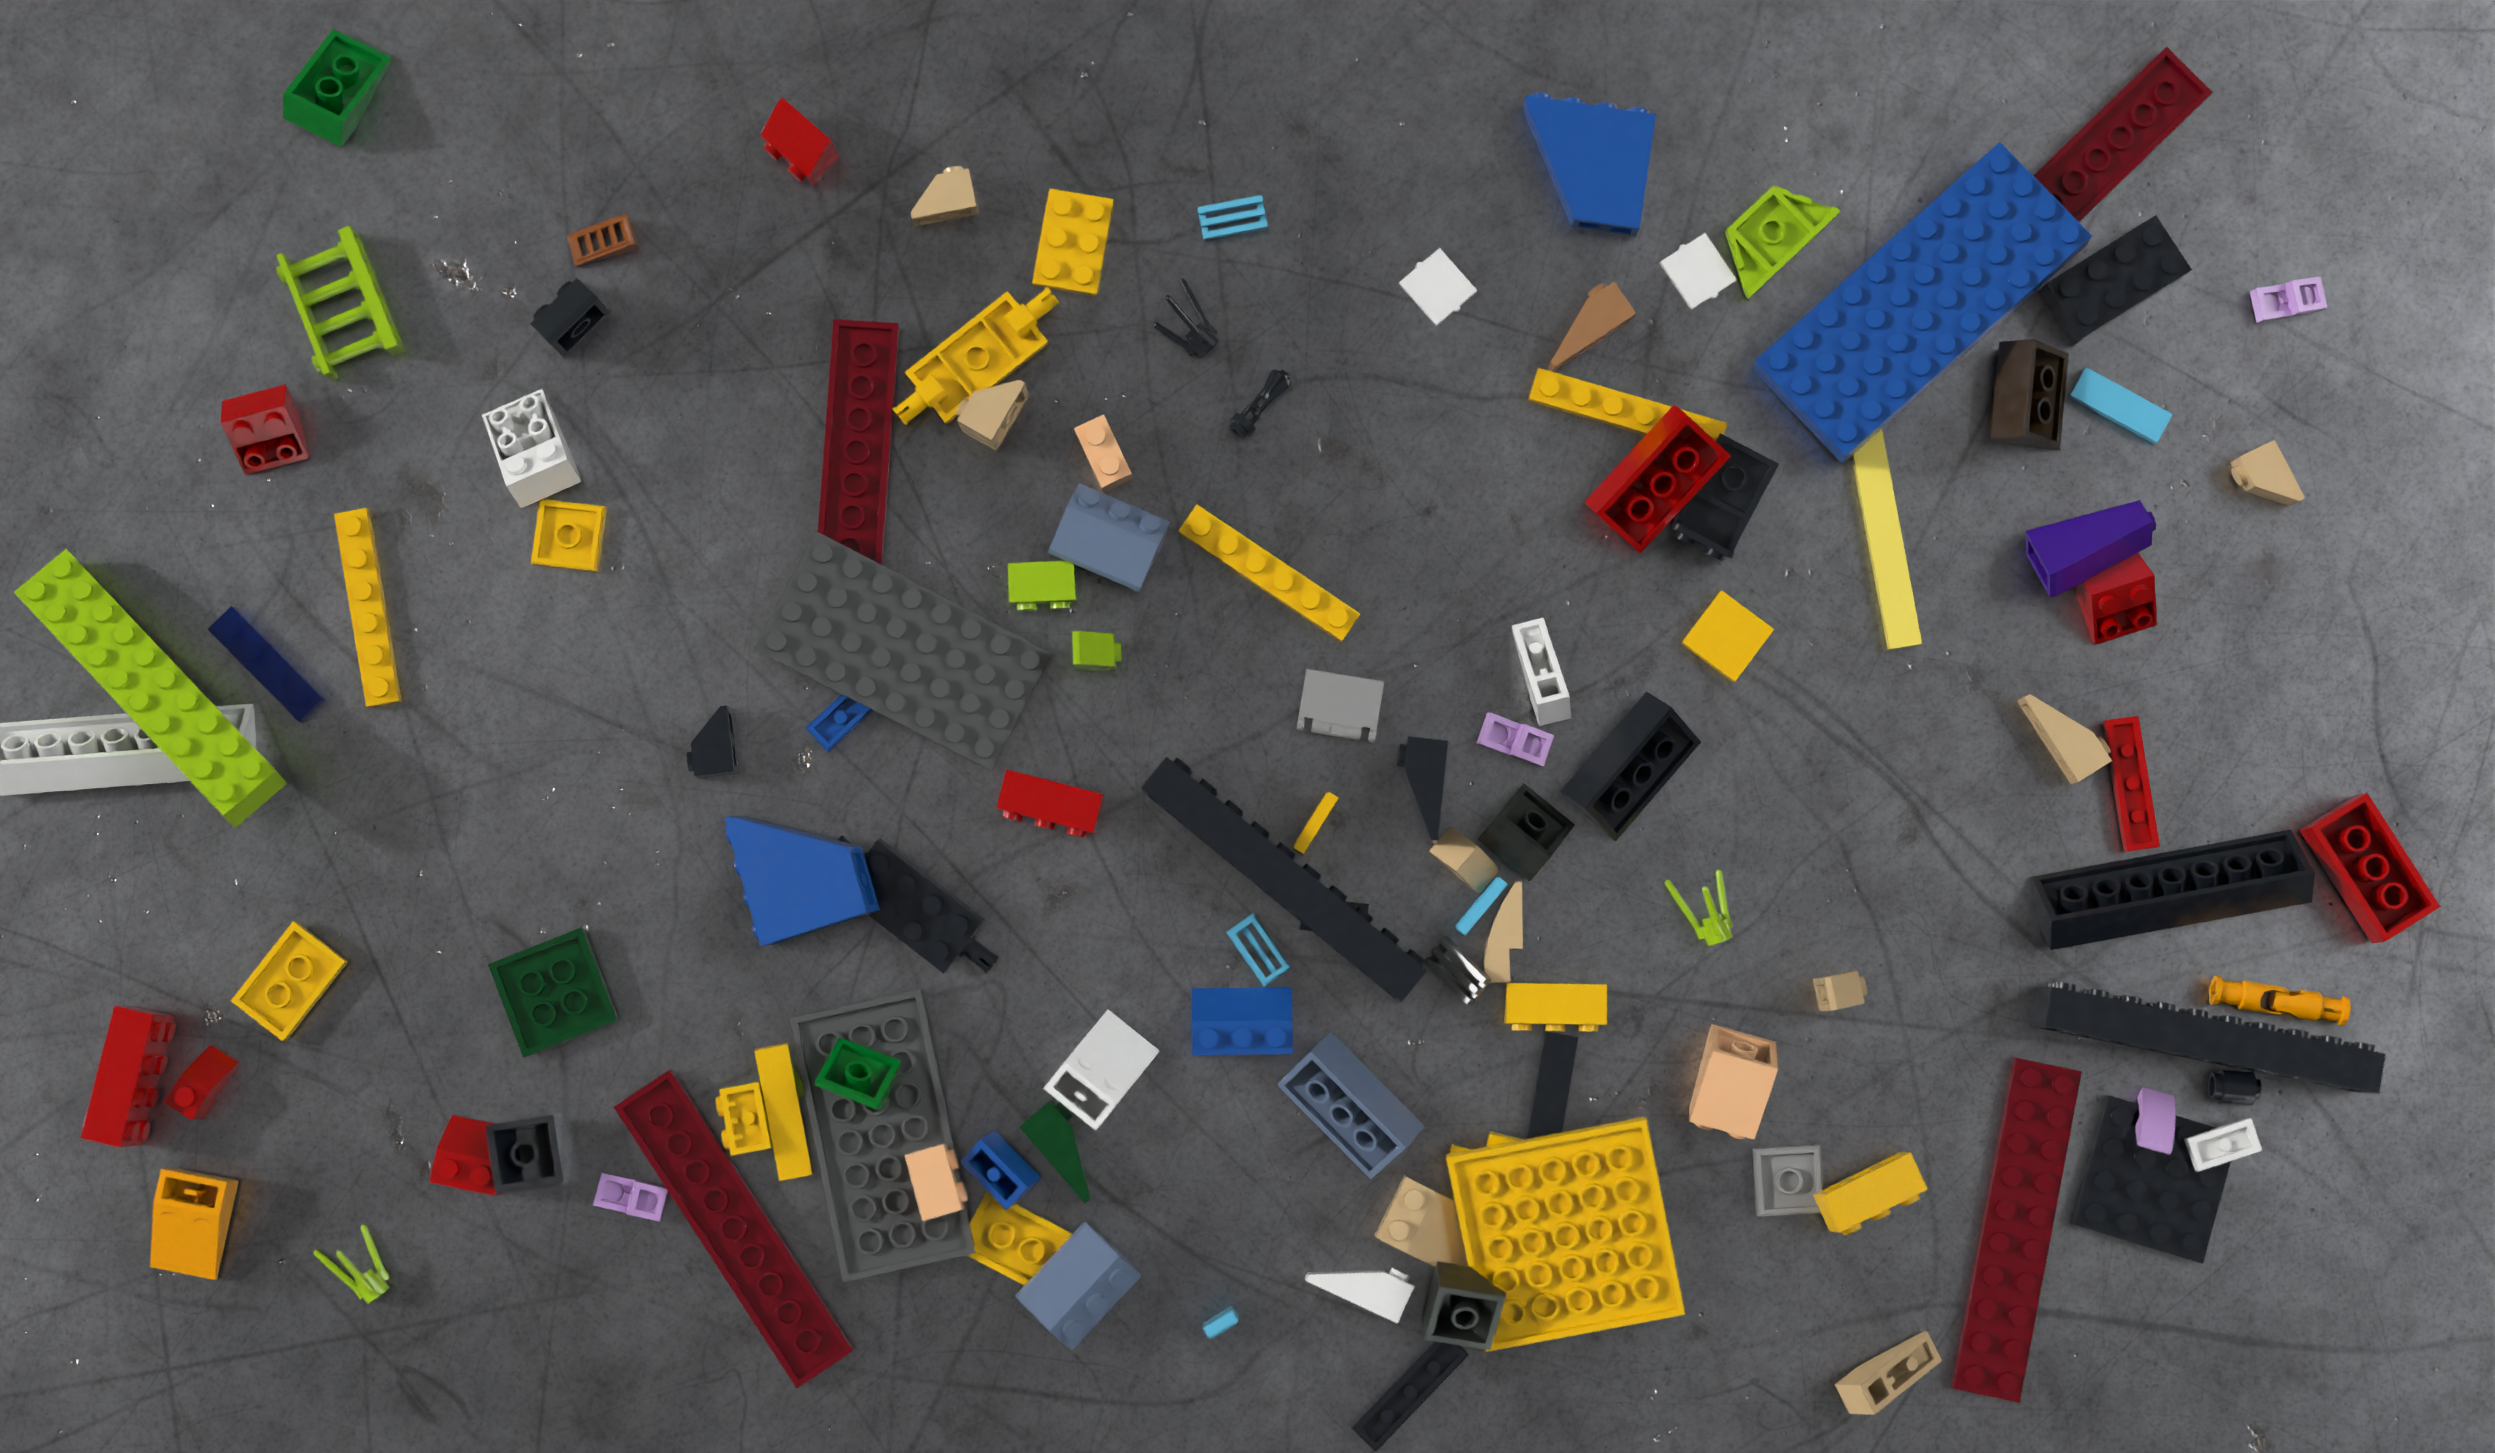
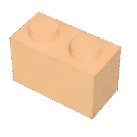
M1104 414L1074 428L1076 437L1103 493L1133 480L1132 473Z
M941 1144L904 1155L922 1221L965 1209L963 1202L968 1201V1196L963 1181L957 1183L954 1169H958L959 1164L954 1149L948 1150L947 1144Z

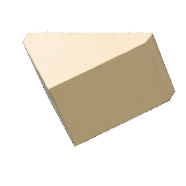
M1451 826L1429 851L1479 895L1501 870L1479 846Z

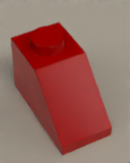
M209 1045L180 1075L163 1103L190 1120L204 1119L240 1062L215 1046Z

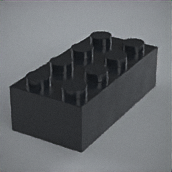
M2155 215L2050 280L2037 293L2073 347L2179 281L2192 269Z

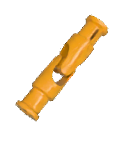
M2214 976L2209 988V1003L2215 1006L2218 1003L2236 1005L2240 1010L2271 1015H2286V1012H2289L2301 1020L2316 1022L2318 1019L2334 1021L2338 1026H2345L2350 1016V999L2345 996L2337 999L2322 996L2320 992L2308 990L2290 991L2285 987L2247 980H2242L2241 983L2222 980L2221 976ZM2273 990L2268 996L2270 1009L2261 1007L2260 999L2262 995L2267 991Z

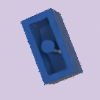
M996 1130L980 1139L960 1161L1006 1210L1020 1202L1042 1179Z

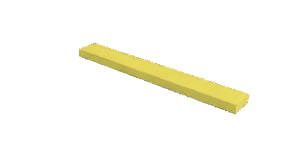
M1881 429L1852 455V462L1887 649L1894 650L1921 645L1922 639L1883 431Z

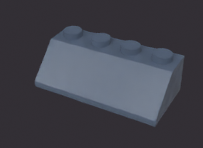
M1331 1031L1277 1084L1370 1179L1376 1176L1407 1148L1425 1127Z

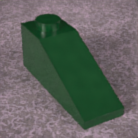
M1050 1100L1019 1128L1081 1200L1087 1203L1092 1197L1074 1126L1069 1121L1073 1115L1060 1101L1055 1104Z

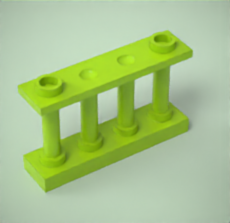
M350 225L337 230L341 241L337 242L338 246L293 264L292 260L285 254L280 253L276 255L280 266L276 267L278 276L284 285L288 284L316 354L312 356L313 364L319 374H324L332 381L338 379L334 365L379 347L381 350L385 348L392 356L405 352L360 236ZM339 259H349L353 271L349 272V276L304 293L298 276ZM356 288V290L361 289L365 300L361 301L360 306L316 323L310 308L311 305ZM364 318L373 319L377 330L373 331L372 336L328 353L322 335Z

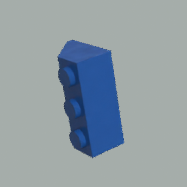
M1292 987L1192 988V1055L1293 1054Z

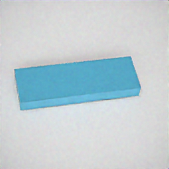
M2087 367L2082 370L2068 398L2154 445L2158 443L2173 415Z

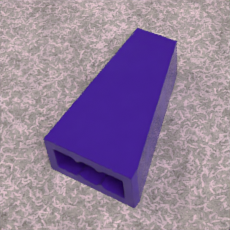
M2138 500L2027 530L2026 556L2049 597H2055L2151 546L2152 531L2156 530L2155 518L2152 512H2147L2141 501Z

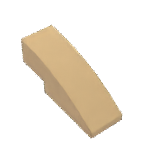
M1514 882L1511 885L1492 920L1482 960V971L1492 979L1490 983H1510V950L1523 949L1522 882Z

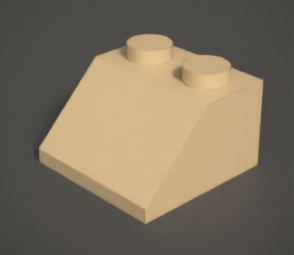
M1016 380L975 391L970 399L965 397L956 412V415L959 416L957 421L962 432L997 451L1029 397L1026 384L1021 380Z

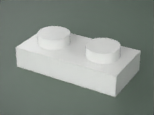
M2251 1118L2230 1123L2184 1139L2195 1171H2202L2263 1151Z

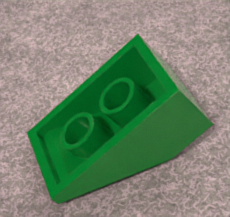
M332 29L283 93V119L342 147L360 123L391 63V57Z

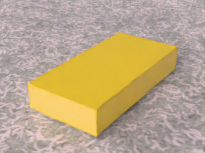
M1326 792L1294 843V851L1302 856L1304 855L1339 797L1331 792Z

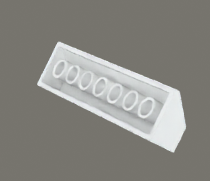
M253 703L216 706L257 750ZM127 713L0 723V796L190 781Z

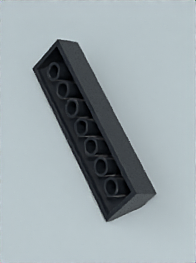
M2285 830L2031 877V884L2040 928L2050 950L2312 903L2315 872L2293 832Z

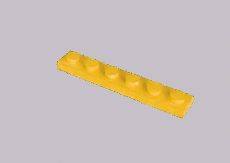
M1542 368L1537 369L1528 401L1642 435H1646L1671 408V406ZM1682 410L1715 441L1720 433L1724 435L1727 426L1726 422Z
M1197 504L1178 531L1179 534L1340 642L1344 640L1360 616L1359 612Z
M362 508L335 513L334 518L366 707L373 708L402 702L370 510Z

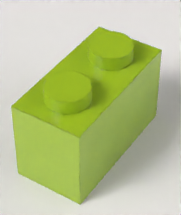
M1068 561L1008 563L1009 603L1011 607L1017 606V611L1019 612L1036 611L1039 605H1050V610L1070 609V604H1077L1076 565Z

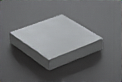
M1820 1145L1752 1149L1756 1216L1821 1213L1813 1194L1823 1190Z

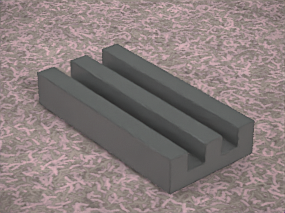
M1442 936L1439 940L1440 945L1432 949L1431 952L1433 954L1431 957H1426L1425 964L1466 1005H1473L1492 979L1449 937ZM1446 950L1479 981L1478 985L1445 954ZM1439 960L1472 992L1471 994L1438 962Z

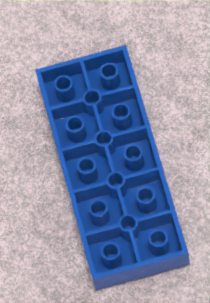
M1999 142L1759 356L1754 362L1753 371L1843 464L2083 250L2092 235Z

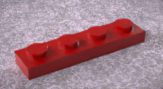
M2139 716L2102 721L2105 740L2111 751L2108 754L2112 760L2109 764L2124 852L2160 847Z

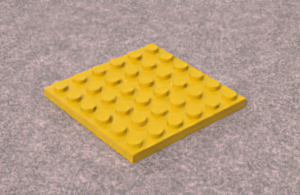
M1646 1116L1446 1154L1468 1266L1472 1267L1506 1293V1299L1491 1349H1485L1486 1352L1685 1315Z

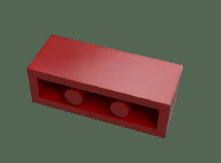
M1006 769L996 808L1004 811L1003 818L1022 822L1024 816L1035 819V826L1054 830L1055 825L1068 828L1066 834L1086 839L1087 833L1095 835L1104 795Z

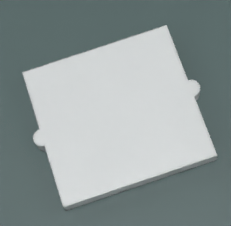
M1706 233L1687 245L1681 244L1678 251L1660 262L1691 310L1709 298L1715 299L1720 291L1737 280Z
M1440 248L1424 262H1417L1416 268L1399 282V285L1435 326L1440 324L1452 312H1459L1460 306L1477 292L1476 288Z

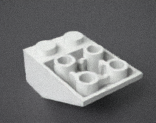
M543 389L482 415L506 487L520 508L581 482L572 454Z
M1107 1010L1043 1089L1093 1129L1098 1130L1160 1050L1110 1010Z

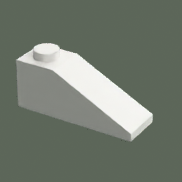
M1544 618L1512 625V632L1530 700L1539 726L1571 719L1570 696Z
M1394 1268L1391 1269L1390 1273L1384 1270L1308 1272L1305 1277V1281L1397 1324L1414 1288V1285L1408 1282L1410 1276Z

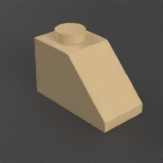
M952 166L944 169V173L936 174L911 211V218L915 226L979 214L969 168L963 169L962 166Z
M2275 440L2230 462L2233 467L2231 473L2235 482L2239 486H2243L2246 492L2288 506L2305 499Z
M1858 970L1813 979L1819 1011H1832L1864 1004L1863 996H1867V986L1864 977H1859Z

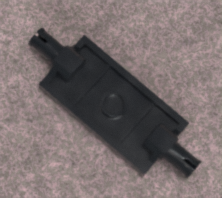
M843 835L838 839L839 841L851 843ZM881 838L878 839L869 852L864 853L880 911L868 915L943 974L947 972L958 956L967 957L987 974L994 966L993 964L997 962L999 956L976 940L977 936L975 934L985 919Z

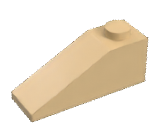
M2031 694L2017 700L2070 784L2083 780L2112 761L2108 755L2111 753L2110 748L2102 737H2096L2094 732Z
M1923 1331L1857 1366L1838 1381L1835 1386L1849 1414L1875 1415L1939 1364L1942 1359L1929 1333Z

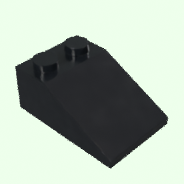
M1408 736L1405 744H1400V747H1398L1397 766L1403 767L1402 777L1428 844L1434 845L1438 841L1448 741Z

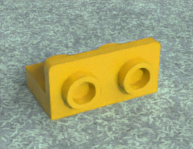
M755 1082L719 1089L720 1096L716 1097V1107L719 1117L724 1116L726 1129L721 1131L724 1149H730V1155L733 1156L772 1148L761 1083Z

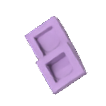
M2321 276L2292 280L2286 284L2260 287L2250 291L2256 323L2303 315L2328 308Z
M1487 713L1476 744L1538 766H1544L1554 735L1526 724H1519L1493 713Z
M2142 1087L2137 1097L2140 1114L2135 1125L2137 1145L2170 1155L2173 1150L2175 1134V1098L2173 1095Z
M601 1172L593 1206L660 1222L668 1190L658 1185Z

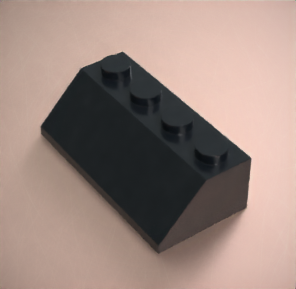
M1646 692L1570 779L1561 792L1576 809L1611 839L1617 841L1698 747L1701 741L1671 706Z

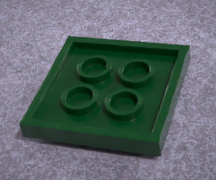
M583 927L488 964L523 1058L619 1021Z

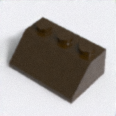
M2035 339L1999 342L1998 354L1996 356V382L1993 388V414L1990 420V439L2013 446L2060 450L2069 353Z

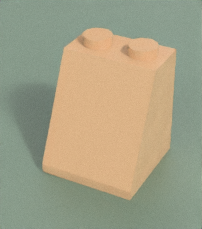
M1711 1024L1689 1107L1690 1122L1704 1130H1712L1714 1128L1725 1131L1728 1135L1737 1139L1750 1138L1755 1140L1778 1071L1776 1042Z

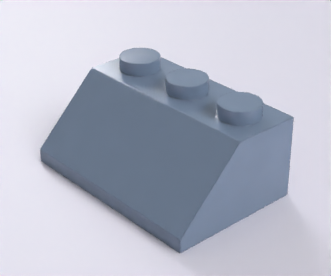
M1079 483L1067 504L1048 553L1140 592L1163 546L1170 521Z
M1084 1221L1015 1296L1053 1335L1073 1350L1142 1275L1122 1253Z

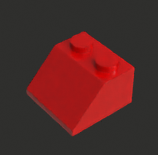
M783 97L777 102L760 134L766 144L763 149L774 160L778 161L782 158L790 166L787 170L798 181L802 183L806 179L811 185H814L839 158L835 147L824 133Z
M452 1115L436 1149L429 1182L492 1196L504 1194L495 1193L485 1131L486 1125L495 1123Z

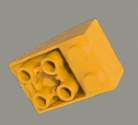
M174 1167L161 1169L153 1202L150 1267L217 1280L239 1180Z

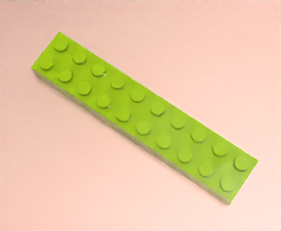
M67 549L62 551L14 591L19 599L234 828L238 827L287 784L268 761Z

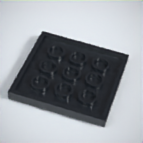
M2106 1095L2070 1224L2203 1264L2231 1161L2202 1171H2195L2184 1139L2215 1129L2216 1127L2175 1115L2174 1143L2170 1155L2138 1146L2135 1125L2140 1116L2139 1104Z

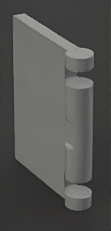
M1306 669L1296 730L1303 731L1305 718L1313 719L1311 733L1360 741L1362 728L1370 729L1368 742L1375 743L1384 681Z

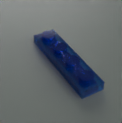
M231 606L208 628L220 643L298 722L303 723L326 700L235 607Z

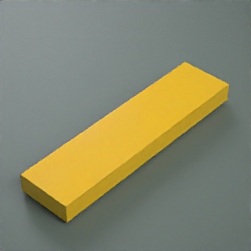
M788 1043L757 1048L754 1052L779 1181L813 1175Z

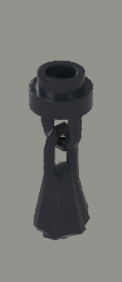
M1283 369L1271 370L1263 389L1253 402L1241 414L1235 413L1230 419L1232 423L1229 425V428L1233 433L1242 439L1254 433L1256 430L1254 424L1259 419L1261 412L1265 410L1272 400L1291 385L1289 373ZM1263 398L1266 401L1260 407L1257 403ZM1249 412L1254 415L1250 421L1245 418Z

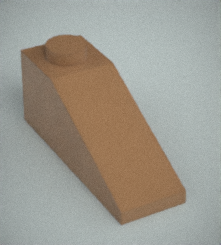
M1615 281L1608 286L1601 283L1587 293L1589 298L1586 300L1548 367L1549 371L1555 372L1633 321L1636 312Z

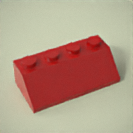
M1674 404L1584 502L1641 554L1731 455Z

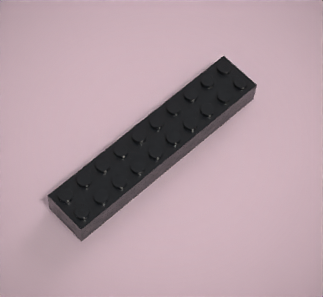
M1166 756L1142 785L1143 793L1396 1001L1401 1003L1428 971L1423 967L1426 961L1412 949H1409L1406 953L1396 944L1399 942V939L1385 927L1381 932L1370 924L1374 918L1361 907L1357 906L1353 910L1345 903L1347 896L1334 885H1331L1329 889L1319 882L1321 875L1307 863L1303 867L1298 865L1293 860L1296 854L1281 842L1275 846L1267 839L1270 833L1260 824L1253 821L1250 825L1243 820V811L1229 799L1225 804L1216 797L1218 790L1202 778L1199 783L1190 776L1193 773L1192 769L1182 760L1176 757L1174 761H1171Z
M2048 982L2047 987L2036 988L2030 1027L2356 1093L2379 1094L2386 1054L2375 1052V1045L2344 1042L2341 1045L2342 1038L2327 1035H2311L2308 1038L2309 1032L2288 1028V1030L2278 1028L2276 1032V1025L2263 1022H2245V1025H2241L2242 1018L2228 1015H2212L2211 1019L2208 1018V1011L2199 1009L2179 1008V1012H2176V1005L2155 1001V1003L2146 1002V1005H2142V998L2114 995L2112 999L2108 998V991L2089 988V990L2081 989L2080 992L2075 991L2076 985L2064 982Z

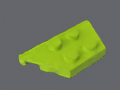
M1773 185L1725 231L1745 296L1750 299L1837 217L1841 211L1837 207L1831 206L1830 208L1818 204L1809 197L1793 195L1789 190Z

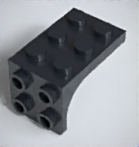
M1720 433L1716 442L1731 457L1682 508L1670 527L1676 530L1674 537L1693 546L1696 540L1706 545L1703 552L1723 561L1725 556L1732 559L1735 554L1734 551L1779 463Z

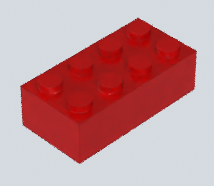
M2368 793L2354 795L2299 830L2371 943L2386 942L2441 907Z
M114 1006L80 1139L119 1148L141 1146L142 1141L147 1139L151 1128V1123L148 1121L150 1110L155 1107L159 1097V1089L156 1088L159 1075L164 1073L167 1066V1056H165L167 1043L172 1041L176 1030V1024L173 1023L175 1015L137 1006Z

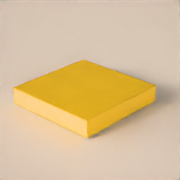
M547 499L539 500L531 564L598 573L607 508L598 505Z
M1720 590L1681 644L1734 683L1774 629L1724 591Z

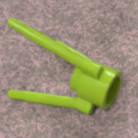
M1716 870L1721 913L1717 914L1709 888L1704 886L1702 891L1710 916L1702 919L1703 926H1701L1672 882L1666 880V887L1694 927L1699 940L1705 938L1707 945L1712 946L1733 937L1730 930L1733 925L1729 917L1721 870Z
M362 1225L361 1231L377 1273L370 1269L362 1275L342 1251H338L336 1256L356 1279L354 1281L321 1251L315 1250L313 1253L327 1268L347 1284L360 1300L363 1298L369 1304L390 1288L385 1281L391 1276L382 1264L368 1227Z

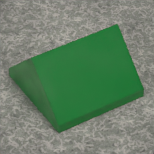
M839 1037L814 1085L872 1108L883 1110L901 1061Z

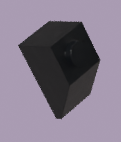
M727 705L720 706L691 742V752H687V765L689 772L694 771L695 777L701 779L739 774L732 708Z

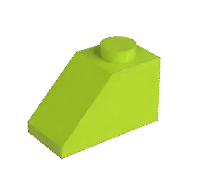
M1072 631L1073 665L1077 672L1116 670V662H1122L1121 642H1115L1114 634Z

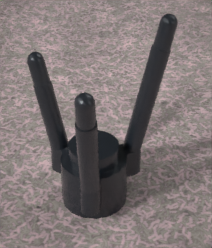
M1181 278L1179 283L1203 326L1200 323L1195 325L1170 295H1167L1165 300L1190 329L1185 336L1189 341H1185L1158 322H1155L1153 326L1166 337L1183 347L1190 356L1196 353L1202 358L1219 343L1220 340L1215 336L1218 332L1210 324L1186 280Z

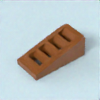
M628 214L608 219L567 235L576 267L639 250L632 221ZM615 230H622L624 241H618ZM609 232L612 245L608 247L603 235ZM597 236L600 250H594L591 237ZM585 239L588 254L582 256L578 242Z

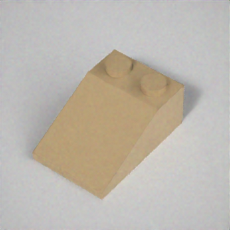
M1404 1175L1377 1229L1375 1237L1436 1267L1437 1261L1468 1266L1455 1201Z

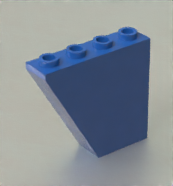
M1533 93L1532 96L1526 95L1523 112L1571 227L1636 236L1640 229L1656 114H1650L1647 109L1641 107H1631L1629 110L1617 109L1616 105L1607 102H1599L1597 106L1584 104L1582 99L1573 97L1565 98L1564 101L1556 100L1546 93Z
M748 816L724 818L726 823L725 835L734 851L735 870L742 879L744 902L751 911L753 933L756 939L759 940L760 946L781 943L880 911L862 846Z

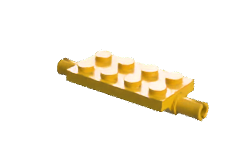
M1046 287L1044 291L1026 305L1023 303L1019 305L1007 291L905 371L907 377L915 385L914 390L916 392L893 408V411L904 425H907L910 420L927 407L933 408L947 425L958 416L956 415L957 409L965 397L970 399L975 391L997 386L1045 348L1049 342L1036 325L1038 324V319L1060 304L1055 295L1051 294V290Z

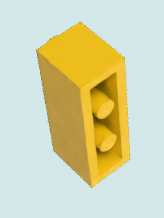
M1504 983V1024H1512V1030L1532 1031V1024H1545V1031H1565V1024L1579 1025V1031H1599V1025H1607V984Z
M1898 1152L1813 1194L1829 1231L1842 1232L1843 1235H1848L1861 1228L1860 1223L1869 1218L1872 1221H1876L1886 1217L1891 1213L1889 1208L1899 1203L1903 1207L1920 1199L1918 1194L1928 1190L1911 1152Z

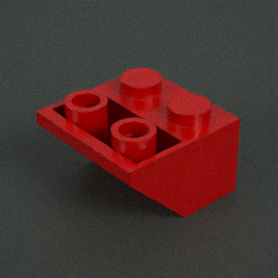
M286 384L222 401L220 423L245 475L309 458L298 409Z
M2139 553L2076 585L2077 598L2095 645L2157 626L2155 576Z

